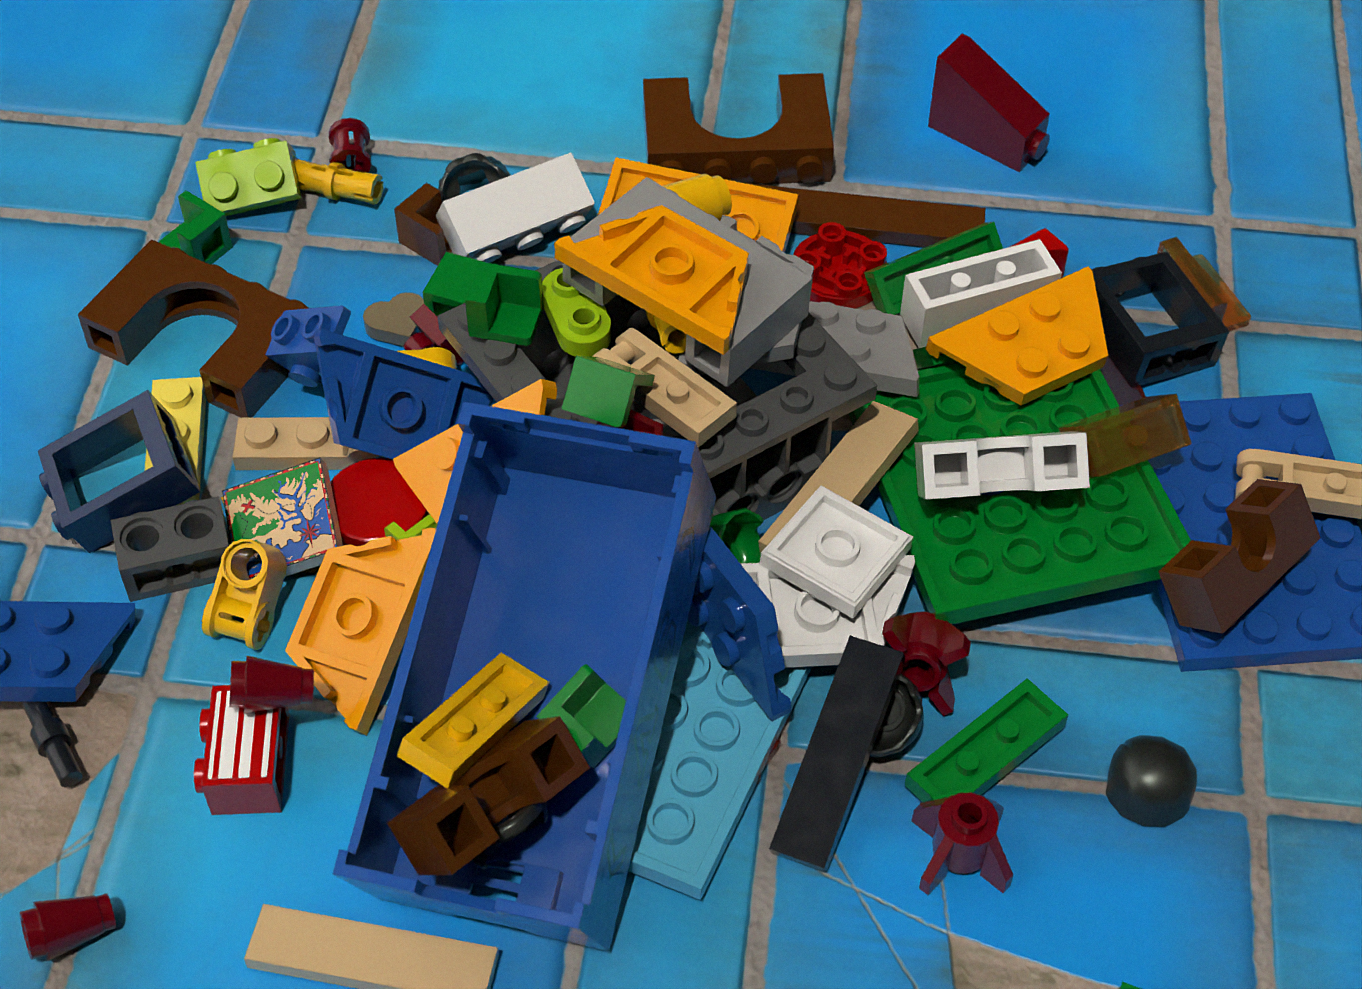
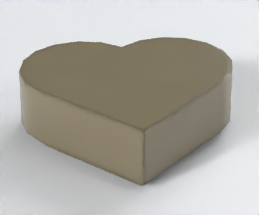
M405 292L394 296L389 302L380 301L371 304L365 309L363 314L366 333L375 340L403 346L411 336L420 333V330L410 319V316L424 304L423 298L415 293Z

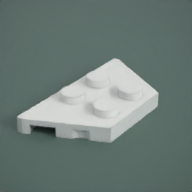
M905 555L853 619L761 566L760 563H743L741 565L775 606L779 630L778 641L782 649L785 668L839 665L850 635L885 646L887 640L882 635L884 622L897 615L913 572L915 558L914 555Z

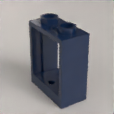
M149 390L38 450L44 470L39 475V479L56 508V511L51 513L53 523L64 539L70 540L73 538L89 553L114 540L111 520L131 516L138 512H149L176 506L201 492L173 416ZM144 440L153 467L82 505L73 478Z

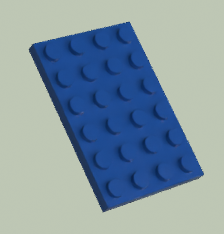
M1312 393L1119 405L1191 540L1231 546L1232 528L1225 509L1236 499V484L1242 479L1236 473L1237 455L1241 451L1261 449L1335 460ZM1268 476L1264 477V479H1271V480H1277V481H1278V478H1275V477H1268ZM1312 512L1320 539L1302 556L1298 563L1286 571L1270 587L1269 591L1261 596L1223 634L1180 626L1162 580H1155L1180 671L1362 659V533L1357 519Z

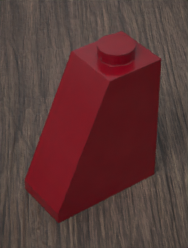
M962 33L937 57L928 127L1019 173L1033 158L1038 160L1043 155L1050 140V135L1046 133L1050 113L972 38Z

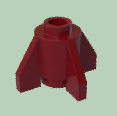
M926 611L895 616L886 620L882 635L893 649L904 652L906 658L901 674L910 679L916 685L919 692L929 690L928 696L943 716L953 712L955 696L948 665L969 656L970 640L948 621L936 619L933 613Z
M958 793L947 798L921 802L914 809L911 822L933 838L934 855L921 877L919 889L929 895L947 876L948 871L956 874H969L981 869L980 876L1004 893L1011 886L1013 872L996 835L1004 807L994 800L974 793Z

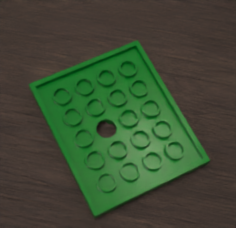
M959 362L919 370V394L917 397L877 390L876 399L873 401L918 418L919 431L882 476L877 485L893 525L913 536L911 549L906 555H914V577L928 611L933 613L936 619L956 624L1159 580L1161 577L1158 571L1191 541L1100 369L1021 406L999 394L995 387L981 384L965 375L966 366ZM873 401L848 413L853 425ZM1070 431L1084 432L1087 435L1089 488L1048 491L1011 490L993 496L980 494L979 496L924 499L918 496L915 443Z

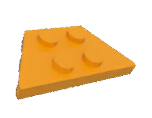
M663 205L638 212L636 216L629 219H617L599 225L598 236L574 243L568 235L559 238L554 243L555 259L720 354L724 355L729 351L748 269L749 253Z
M1089 266L934 334L928 337L926 350L937 359L943 353L966 366L965 375L981 384L995 387L999 394L1020 406L1097 371L1105 366L1108 350L1093 271Z
M540 379L493 404L492 407L545 415L547 399L556 400V382ZM458 424L393 458L394 466L437 524L463 434Z
M435 528L422 529V535L400 540L387 536L370 540L362 546L349 544L327 549L285 649V652L297 666L302 667V669H314V686L324 698L333 703L345 718L344 722L346 725L360 734L366 736L368 734L406 640L434 539Z

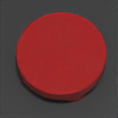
M836 222L822 224L818 228V233L803 240L793 253V255L814 266L810 301L830 302L837 306L859 308L873 301L864 272L887 263V249L882 243L872 241L861 234L846 231L843 225Z
M371 458L353 463L340 471L331 480L343 546L349 544L362 546L370 540L386 537L384 528L392 522H395L406 532L429 515V512L394 466L393 459Z

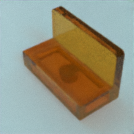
M1177 237L1160 242L1157 254L1163 252L1170 254L1229 331L1249 325L1251 315L1204 255L1191 256Z
M1177 394L1145 397L1059 427L1060 432L1076 431L1086 433L1089 477H1100L1192 444Z

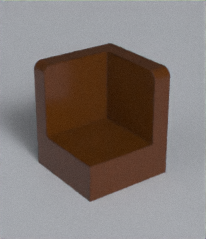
M426 182L394 208L399 243L438 266L446 252L452 253V250L436 218V214L442 204L441 191Z

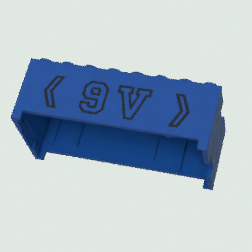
M463 402L457 423L463 434L348 850L339 849L332 874L383 901L454 917L459 915L526 930L531 934L609 951L716 495L696 441ZM502 652L549 682L544 699L510 731L524 721L538 719L536 716L584 664L590 666L612 689L626 700L616 744L594 769L589 765L590 769L547 801L548 818L544 824L520 833L509 842L502 843L494 855L487 857L486 864L489 867L521 873L520 884L477 875L478 865L472 860L453 875L417 874L387 822L439 785V783L397 757L402 738L498 654ZM474 883L518 894L516 901L498 897L497 900L470 895L472 885Z

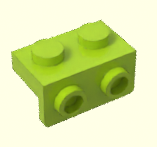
M277 138L263 139L253 144L254 148L238 152L233 149H221L211 152L208 155V159L196 161L195 164L203 201L222 211L226 216L302 199L293 160L294 158L297 159L296 152L286 140L281 141Z

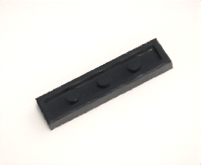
M851 635L849 636L770 844L769 850L772 854L827 873L906 659L904 652Z

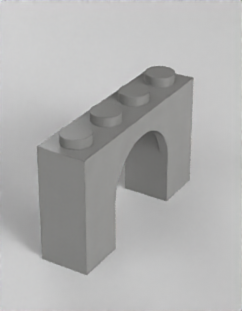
M646 177L570 238L576 243L598 236L599 225L617 219H629L636 216L638 212L663 205L748 252V269L729 351L722 355L693 337L686 335L685 360L728 387L808 316L813 278L803 273L798 267L790 265L767 251L754 240L746 238L723 224L715 216L705 213L679 197L674 191L666 189ZM563 263V281L601 306H604L618 295Z

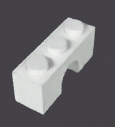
M1070 431L915 443L918 496L924 499L979 496L980 493L996 491H1048L1090 487L1087 435L1084 432Z

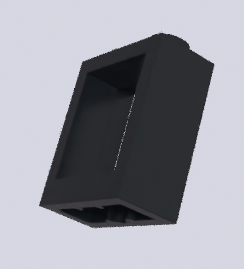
M1168 252L1138 257L1130 261L1092 269L1108 356L1131 388L1215 366L1230 331ZM1152 293L1178 326V329L1145 337L1119 300Z

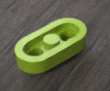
M563 268L550 272L542 282L544 310L560 347L566 353L575 357L576 355L592 357L601 349L608 348L611 342V320L605 306H601L576 290L573 286L564 282Z

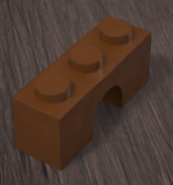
M1257 479L1225 509L1232 528L1231 546L1191 540L1158 571L1180 626L1223 634L1261 596L1265 595L1270 587L1286 571L1298 563L1302 556L1320 539L1301 484Z
M560 716L527 720L502 737L448 789L441 784L437 785L388 821L387 824L418 875H453L499 839L493 828L499 821L527 805L547 802L590 769Z

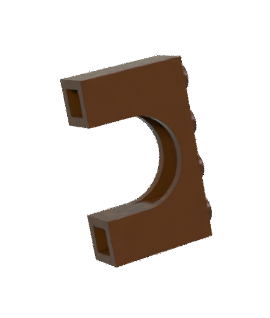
M823 73L778 74L776 104L778 121L764 133L747 138L719 136L707 131L697 123L691 112L688 77L643 79L646 163L696 174H708L711 177L718 175L723 179L740 183L831 182L834 144Z
M151 239L77 315L88 348L127 366L161 330L175 321L197 315H211L229 320L236 325L234 332L199 371L208 403L240 418H252L288 378L290 372L285 367L265 356L272 340L271 331L273 325L284 311L307 309L308 307L299 300H290L269 291L257 282H249L230 274L218 265H210L191 257L179 248H171Z

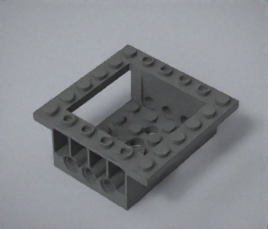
M557 260L535 271L542 274L543 282L550 272L563 268V263ZM616 295L604 305L611 320V342L607 349L610 350L616 345L615 341L618 336L627 329L634 328L665 350V345L662 346L658 330L651 326L647 318L646 310L620 295ZM465 303L438 315L439 330L496 402L505 399L540 379L556 382L557 396L556 400L547 399L545 416L597 424L598 421L562 410L576 357L566 353L560 347L544 309L532 344L529 346L469 336ZM809 312L808 316L802 321L793 358L783 360L797 375L796 377L757 396L740 376L726 387L707 374L700 375L737 402L736 418L698 448L716 495L712 517L721 513L747 508L765 520L784 510L828 457L832 422L876 399L877 384ZM670 353L676 359H679L680 353ZM633 399L631 410L650 419H659ZM669 425L663 427L662 436L687 440Z

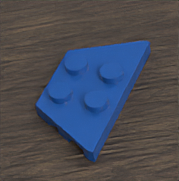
M324 329L315 330L314 341L334 444L393 459L455 426L458 423L463 402L489 406L494 400L479 379L473 374Z
M710 527L688 621L693 626H699L712 642L713 651L719 662L725 667H731L770 720L774 721L790 713L792 708L790 698L783 694L774 682L773 675L785 669L783 653L778 641L779 630L775 606L713 528Z
M0 601V701L76 702L90 684L92 673L102 668L113 654V643L124 628L131 630L136 620L135 603Z

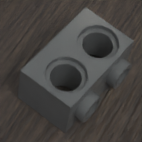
M219 496L204 500H192L181 505L149 512H138L131 516L111 520L118 568L130 602L215 583L221 564V557L225 549L231 544Z

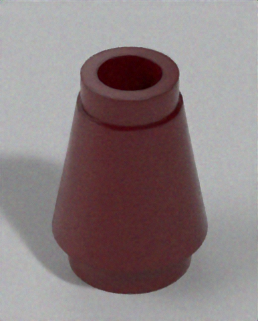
M247 655L246 661H231L229 708H244V714L296 706L301 705V703H313L314 669H302L299 666Z
M107 893L98 896L91 895L34 901V908L19 912L22 931L31 960L46 956L47 960L50 961L104 934L105 931L116 928L113 908Z

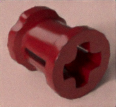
M343 118L330 126L329 142L333 146L334 151L329 158V164L336 162L345 165L346 169L364 173L370 171L371 157L366 152V146L370 141V132L364 122L354 118ZM349 131L353 132V143H349ZM347 155H351L350 167L347 166Z

